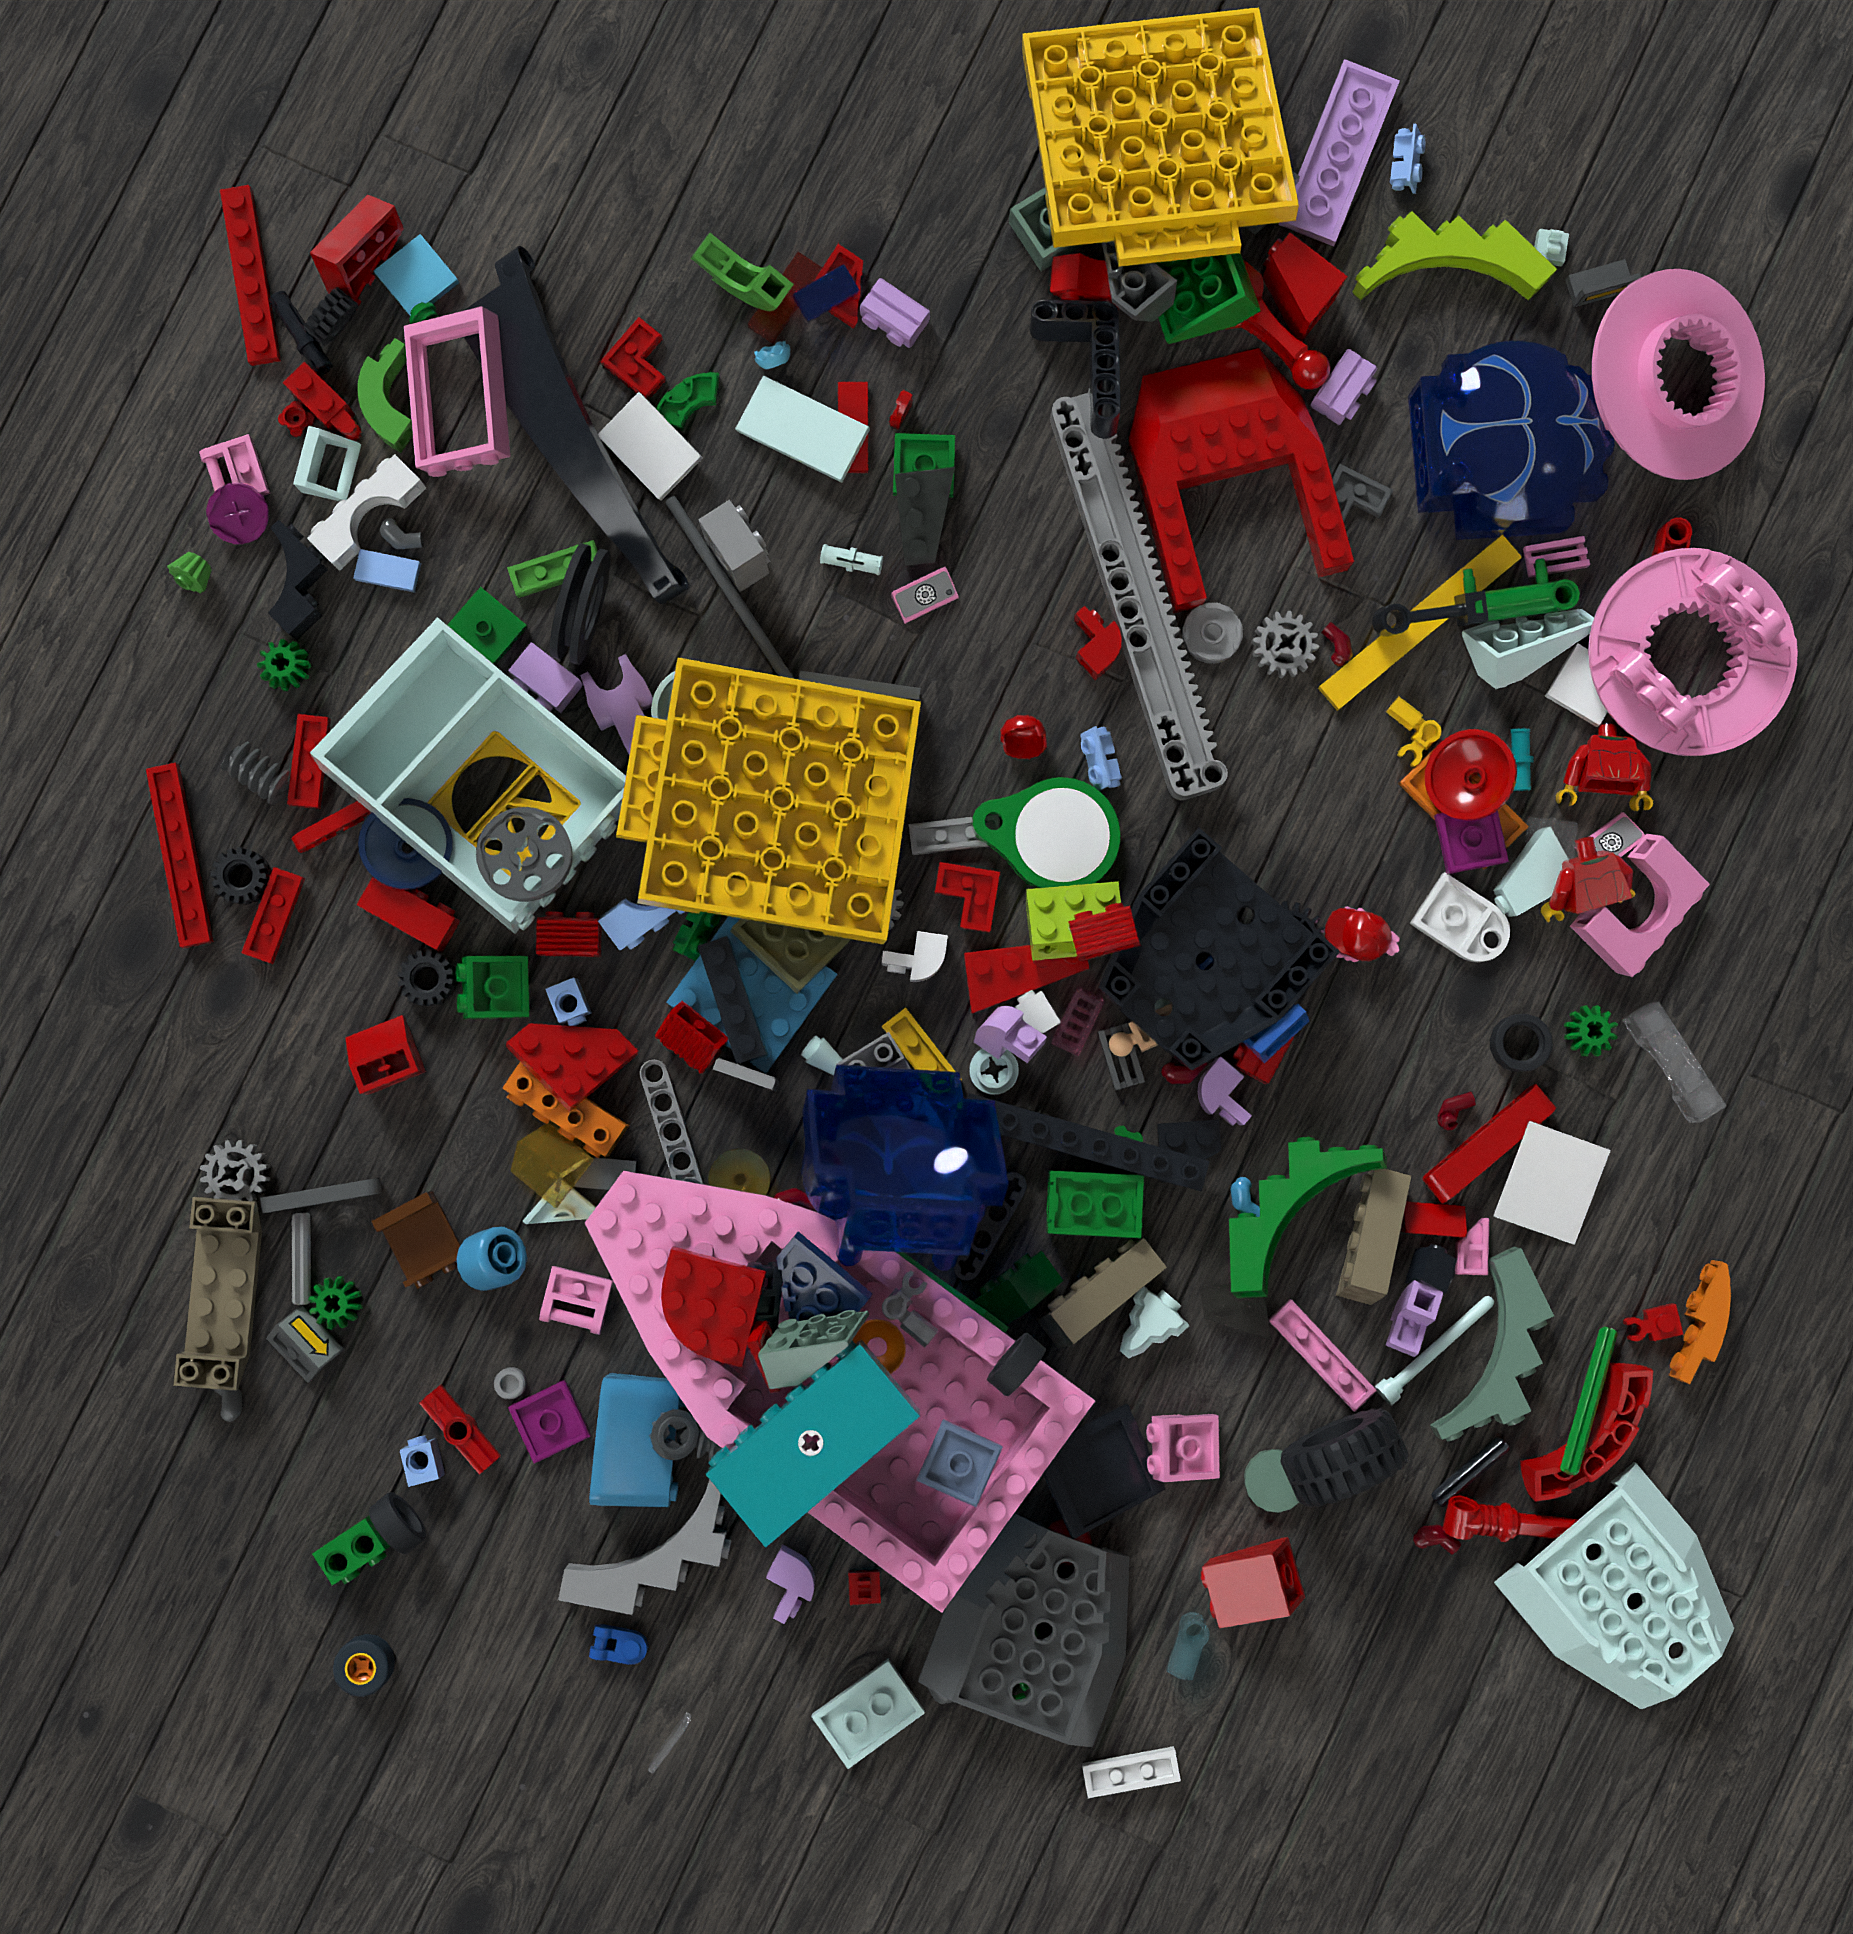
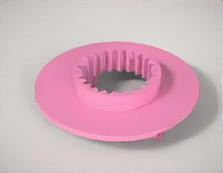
M1666 269L1641 277L1628 285L1607 309L1596 335L1592 356L1593 391L1597 408L1606 430L1610 431V437L1618 443L1622 450L1652 473L1678 480H1691L1709 476L1730 464L1741 453L1752 437L1761 414L1765 391V370L1761 346L1752 322L1740 303L1727 289L1710 277L1690 270ZM1671 337L1679 340H1689V345L1693 349L1706 352L1707 355H1713L1714 357L1710 364L1717 369L1712 375V378L1717 380V384L1712 386L1715 395L1708 399L1711 405L1704 406V412L1698 413L1696 416H1692L1691 413L1683 415L1681 408L1674 410V402L1666 401L1668 392L1661 391L1660 389L1664 382L1657 378V374L1662 371V368L1657 365V361L1662 360V355L1658 351L1666 347L1664 341Z
M1681 548L1659 553L1641 561L1624 573L1608 590L1595 613L1588 647L1589 667L1596 692L1616 723L1632 737L1649 747L1682 756H1706L1730 750L1749 741L1765 729L1777 716L1791 691L1798 655L1797 639L1794 635L1789 614L1767 581L1756 571L1731 556L1702 548ZM1687 610L1688 614L1698 610L1699 617L1708 614L1710 615V623L1717 621L1719 623L1718 632L1725 631L1727 633L1723 641L1731 643V647L1726 652L1733 656V659L1726 663L1731 670L1724 672L1723 676L1726 679L1717 684L1718 688L1711 690L1706 695H1698L1693 698L1690 695H1680L1672 682L1654 668L1649 660L1651 655L1644 652L1645 649L1651 646V643L1646 639L1653 636L1654 632L1652 629L1660 624V620L1674 612L1679 614Z

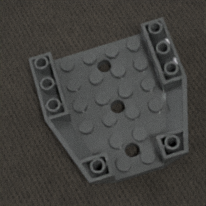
M1014 1513L945 1608L918 1682L952 1702L1067 1745L1093 1747L1126 1658L1130 1557L1101 1545L1098 1548L1083 1541L1072 1539L1067 1535L1046 1528L1043 1523ZM1063 1562H1071L1074 1566L1073 1574L1068 1578H1060L1057 1574V1568ZM1041 1622H1047L1051 1625L1050 1635L1043 1639L1036 1637V1626ZM1018 1683H1025L1029 1686V1692L1023 1699H1016L1012 1696V1689Z

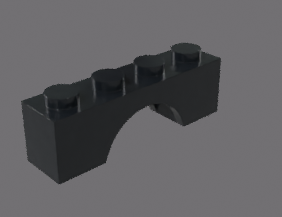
M725 936L699 945L698 949L736 1064L742 1065L768 1056L759 1025L744 987L730 939Z

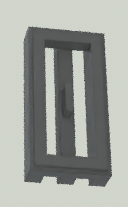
M1127 1023L1097 1032L1114 1090L1145 1082L1134 1045L1129 1056L1136 1078L1131 1079L1125 1056H1118L1125 1081L1120 1083L1106 1036H1113L1121 1031L1130 1034Z

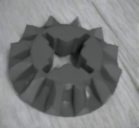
M672 1408L670 1411L662 1412L661 1416L652 1422L653 1428L649 1437L653 1445L652 1449L660 1457L668 1460H679L690 1454L696 1446L699 1436L698 1425L694 1417L688 1412ZM668 1425L680 1430L676 1434L678 1443L672 1439H667V1436L670 1435Z

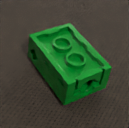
M1048 1170L1046 1233L1141 1238L1144 1176Z

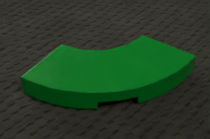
M701 373L683 379V382L676 385L663 396L656 409L676 430L683 431L686 420L694 411L704 406L716 405L720 379L719 373Z

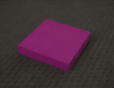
M1498 810L1490 816L1473 821L1454 819L1444 813L1434 815L1447 875L1509 862Z
M566 1379L508 1407L534 1464L592 1436Z

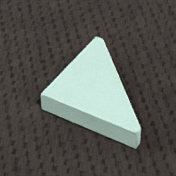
M560 1177L523 1222L525 1224L588 1219L596 1207Z

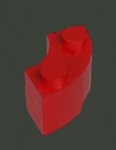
M1081 253L1054 256L1050 292L1060 297L1061 300L1107 301L1112 303L1105 261L1089 258Z

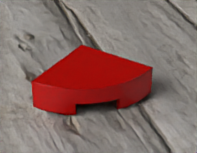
M905 390L900 392L896 400L898 405L889 419V425L898 430L913 404V394Z

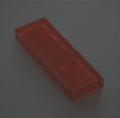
M797 252L782 274L794 285L777 309L773 311L758 309L749 321L748 328L773 344L805 299L807 291L822 267L800 252Z

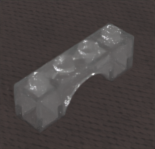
M1659 1001L1647 1003L1622 1019L1636 1043L1645 1049L1664 1071L1672 1088V1098L1688 1123H1701L1726 1107L1723 1099Z

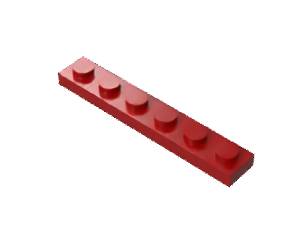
M250 185L221 189L220 195L248 363L251 366L281 361L272 305L269 302L270 292L253 189Z
M175 762L147 768L146 774L180 948H187L214 942L180 765Z

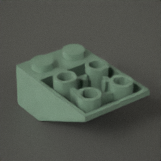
M847 1310L836 1316L826 1317V1315L820 1314L808 1320L797 1321L796 1319H788L781 1322L758 1353L769 1389L797 1386L804 1382L849 1346L868 1318V1311L855 1312L854 1310Z

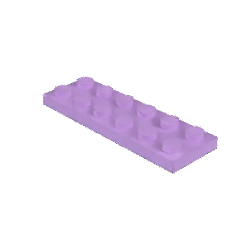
M1344 59L1298 174L1300 179L1295 186L1299 203L1296 221L1280 222L1278 225L1331 246L1335 245L1399 80Z

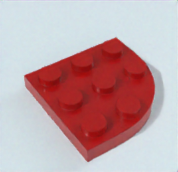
M672 1247L661 1288L663 1313L671 1331L684 1346L694 1353L711 1360L742 1368L748 1349L747 1340L753 1329L767 1271Z

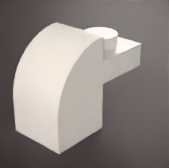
M917 931L914 955L883 951L882 965L888 966V972L905 974L906 969H911L910 982L927 980L934 976L943 964L948 935Z

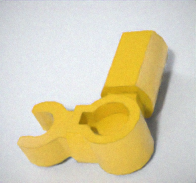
M1398 696L1386 713L1409 731L1412 729L1416 731L1411 737V744L1401 747L1397 756L1402 757L1406 751H1412L1414 753V760L1410 763V766L1414 767L1420 763L1422 751L1428 750L1433 742L1440 738L1441 727L1434 720L1425 721L1422 718L1423 714Z

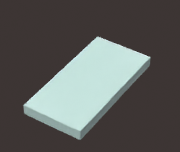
M765 376L762 377L735 428L737 432L841 483L870 431L869 426Z

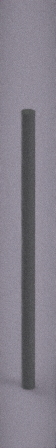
M672 496L667 499L666 505L777 675L794 679L677 498Z

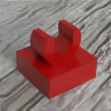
M880 1569L848 1572L850 1605L881 1603Z

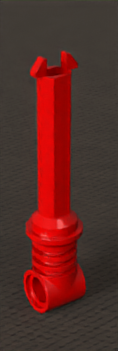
M1453 1496L1448 1501L1443 1530L1449 1536L1462 1540L1471 1539L1477 1534L1479 1536L1497 1537L1501 1542H1508L1509 1539H1514L1517 1535L1557 1539L1579 1519L1518 1513L1514 1507H1511L1506 1502L1501 1503L1499 1506H1486V1504H1478L1468 1497Z

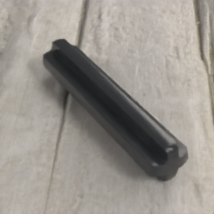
M1496 1437L1432 1492L1431 1496L1439 1506L1445 1507L1450 1497L1458 1496L1510 1450L1508 1444L1502 1438Z

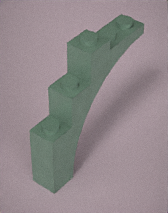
M1512 1247L1488 1259V1267L1494 1280L1498 1302V1329L1493 1352L1482 1377L1470 1394L1450 1413L1430 1424L1434 1435L1441 1440H1455L1464 1434L1463 1430L1474 1425V1428H1478L1492 1421L1491 1416H1494L1495 1420L1503 1425L1507 1423L1508 1426H1512L1525 1419L1524 1415L1531 1412L1515 1377H1528L1536 1372L1535 1367L1543 1364L1527 1329L1535 1331L1548 1324L1546 1320L1553 1317L1554 1314L1522 1248Z

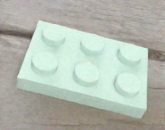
M888 1658L812 1714V1718L847 1769H849L922 1716L925 1710Z

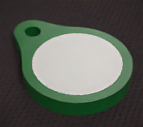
M1050 778L1038 782L1014 795L986 801L975 810L971 823L976 837L1001 855L1016 874L1034 888L1096 883L1111 868L1120 844L1119 822L1110 802L1095 787L1073 778ZM991 814L998 815L1002 821L1001 827L997 830L989 829L985 824L986 816Z

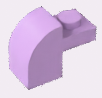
M1001 1006L978 1028L974 1043L997 1059L1006 1050H1009L1028 1063L1045 1044L1047 1037L1022 1020L1024 1014L1022 1011L1010 1006Z
M1217 1057L1201 1076L1198 1084L1199 1102L1208 1115L1213 1114L1219 1107L1222 1110L1219 1115L1232 1126L1235 1123L1244 1125L1252 1115L1228 1096L1244 1076L1222 1057Z
M1415 1280L1410 1283L1402 1292L1390 1320L1393 1323L1386 1346L1413 1357L1417 1356L1427 1326L1436 1319L1443 1292Z
M782 1544L766 1578L787 1589L773 1619L785 1624L788 1616L793 1619L802 1604V1601L798 1599L799 1596L809 1602L811 1601L815 1587V1575L811 1564L804 1556Z

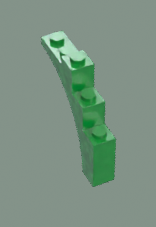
M1301 1137L1297 1139V1142H1288L1290 1178L1286 1179V1176L1271 1175L1267 1177V1180H1259L1260 1217H1256L1254 1213L1238 1214V1218H1229L1232 1294L1236 1298L1268 1297V1279L1273 1256L1281 1236L1291 1220L1306 1203L1332 1184L1355 1174L1370 1170L1386 1169L1387 1156L1383 1148L1378 1149L1376 1145H1363L1359 1147V1150L1347 1151L1344 1147H1332L1328 1149V1152H1324L1320 1141H1315V1138Z

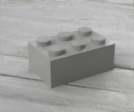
M729 499L698 519L706 544L739 593L769 574L767 564L770 560L767 556L766 544L757 530L753 533L751 532L752 528L748 523L750 520L740 505L734 507Z

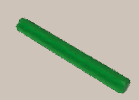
M1609 1327L1599 1329L1560 1466L1561 1471L1569 1475H1577L1580 1471L1618 1336L1617 1331Z

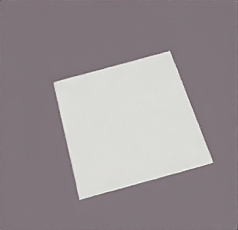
M1529 1121L1493 1216L1575 1245L1610 1150Z

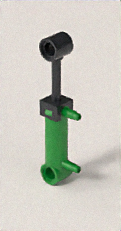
M1544 558L1535 560L1537 584L1477 592L1473 569L1470 568L1463 570L1464 594L1454 596L1455 605L1409 611L1401 604L1387 605L1379 608L1374 613L1372 626L1377 634L1389 637L1403 633L1411 623L1457 617V625L1465 626L1559 612L1573 608L1579 600L1580 592L1578 586L1571 580L1563 579L1549 582L1548 569ZM1557 589L1563 594L1561 603L1557 601L1555 596ZM1389 612L1396 618L1394 628L1390 627L1386 621Z

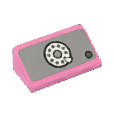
M946 567L938 569L891 593V597L904 624L959 598Z
M1621 812L1589 837H1594L1596 851L1614 852L1615 855L1622 857L1638 845L1645 834L1624 812Z

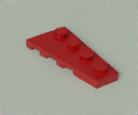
M1030 945L964 953L971 1014L1025 994L1030 990H1036L1088 970V959L1079 961L1078 957L1032 960Z

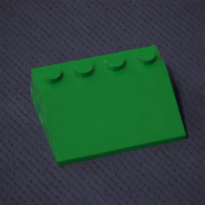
M1241 253L1155 263L1177 280L1174 304L1158 317L1168 344L1234 327L1261 311Z

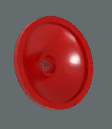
M1479 729L1462 730L1445 738L1433 750L1425 769V787L1431 802L1447 816L1464 821L1479 820L1499 810L1511 796L1517 779L1516 760L1509 746L1495 734ZM1480 775L1481 780L1479 783L1473 784V777Z

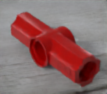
M442 1384L419 1403L443 1431L446 1441L456 1446L479 1475L501 1457V1454L477 1427L475 1419L463 1411ZM455 1422H462L466 1425L467 1434L465 1437H459L455 1434Z

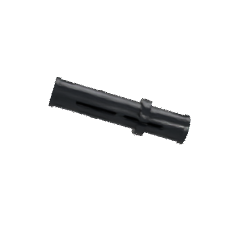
M282 290L274 293L269 302L294 338L298 352L305 356L318 376L329 372L333 364L323 352L320 346L321 343L304 330L305 321L294 307L287 293Z

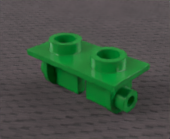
M701 911L699 914L688 912L685 919L694 924L692 928L682 924L673 941L675 945L672 950L696 962L700 956L698 946L707 943L714 927L720 922L721 915Z

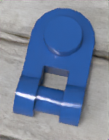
M595 1624L593 1635L596 1638L594 1646L590 1647L589 1657L595 1660H608L628 1665L637 1664L645 1657L648 1650V1642L646 1637L636 1630ZM609 1638L617 1639L615 1649L607 1648Z

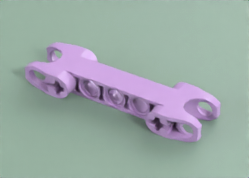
M624 654L618 657L623 672V679L617 688L608 691L600 689L588 672L580 676L585 688L588 706L600 730L602 731L615 725L630 756L636 715L645 716L643 711L651 708L653 697L643 677L633 667L627 655Z

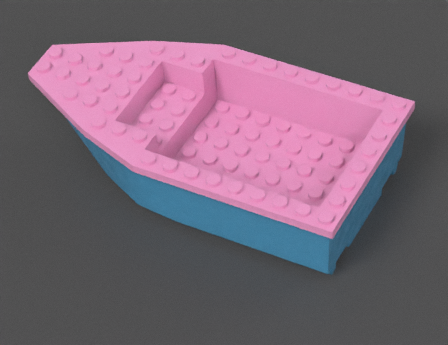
M629 1171L621 1173L585 1222L648 1352L705 1435L721 1448L727 1446L729 1450L736 1445L734 1440L749 1425L756 1428L762 1423L759 1419L770 1407L776 1403L779 1407L783 1406L787 1402L785 1399L787 1393L795 1386L782 1387L780 1392L770 1393L749 1347L744 1365L741 1368L702 1357L688 1349L676 1338L665 1319L661 1301V1288L670 1249L677 1247L747 1266L749 1262H761L762 1265H768L769 1262H777L776 1257L799 1231L873 1293L859 1312L868 1311L869 1316L866 1321L883 1319L897 1326L902 1332L906 1344V1354L900 1367L891 1375L920 1409V1417L810 1509L808 1513L941 1613L1095 1402L1092 1397L1042 1360L1011 1395H1003L987 1381V1378L998 1361L1016 1341L890 1247L879 1245L883 1242L861 1226L766 1195ZM909 1271L914 1272L913 1276L909 1279L910 1287L916 1289L924 1281L927 1283V1286L922 1293L913 1295L910 1298L913 1303L907 1310L909 1312L915 1310L939 1330L925 1348L900 1328L902 1322L898 1319H888L882 1312L884 1300L890 1296L895 1288L899 1290L902 1288L903 1277ZM765 1278L763 1287L768 1286V1278ZM782 1293L778 1325L789 1319L788 1311H785ZM875 1337L869 1341L868 1348L875 1356H881L886 1352L887 1344L884 1339ZM835 1356L828 1363L831 1365L838 1357ZM809 1377L802 1383L806 1386L813 1379ZM943 1419L1003 1446L977 1508L917 1481L919 1472ZM807 1435L806 1442L814 1441L817 1444L819 1436L814 1435L811 1437Z

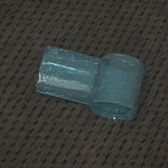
M1189 1612L1183 1615L1179 1621V1631L1166 1667L1168 1673L1183 1680H1193L1203 1647L1208 1642L1210 1635L1202 1615L1196 1612ZM1193 1624L1202 1627L1198 1635L1190 1636L1186 1634L1187 1628Z

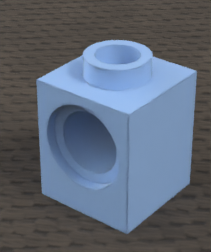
M571 978L545 989L560 1024L568 1023V1026H576L587 1021L585 1016L592 1012L578 979ZM568 996H574L577 999V1007L574 1011L567 1013L563 1009V1001Z
M426 1435L407 1440L408 1446L400 1449L408 1487L437 1480L445 1475L436 1438L427 1440ZM420 1451L427 1455V1467H421L416 1463L415 1455L417 1452Z

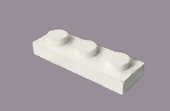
M1174 1746L1082 1763L1088 1798L1181 1781Z

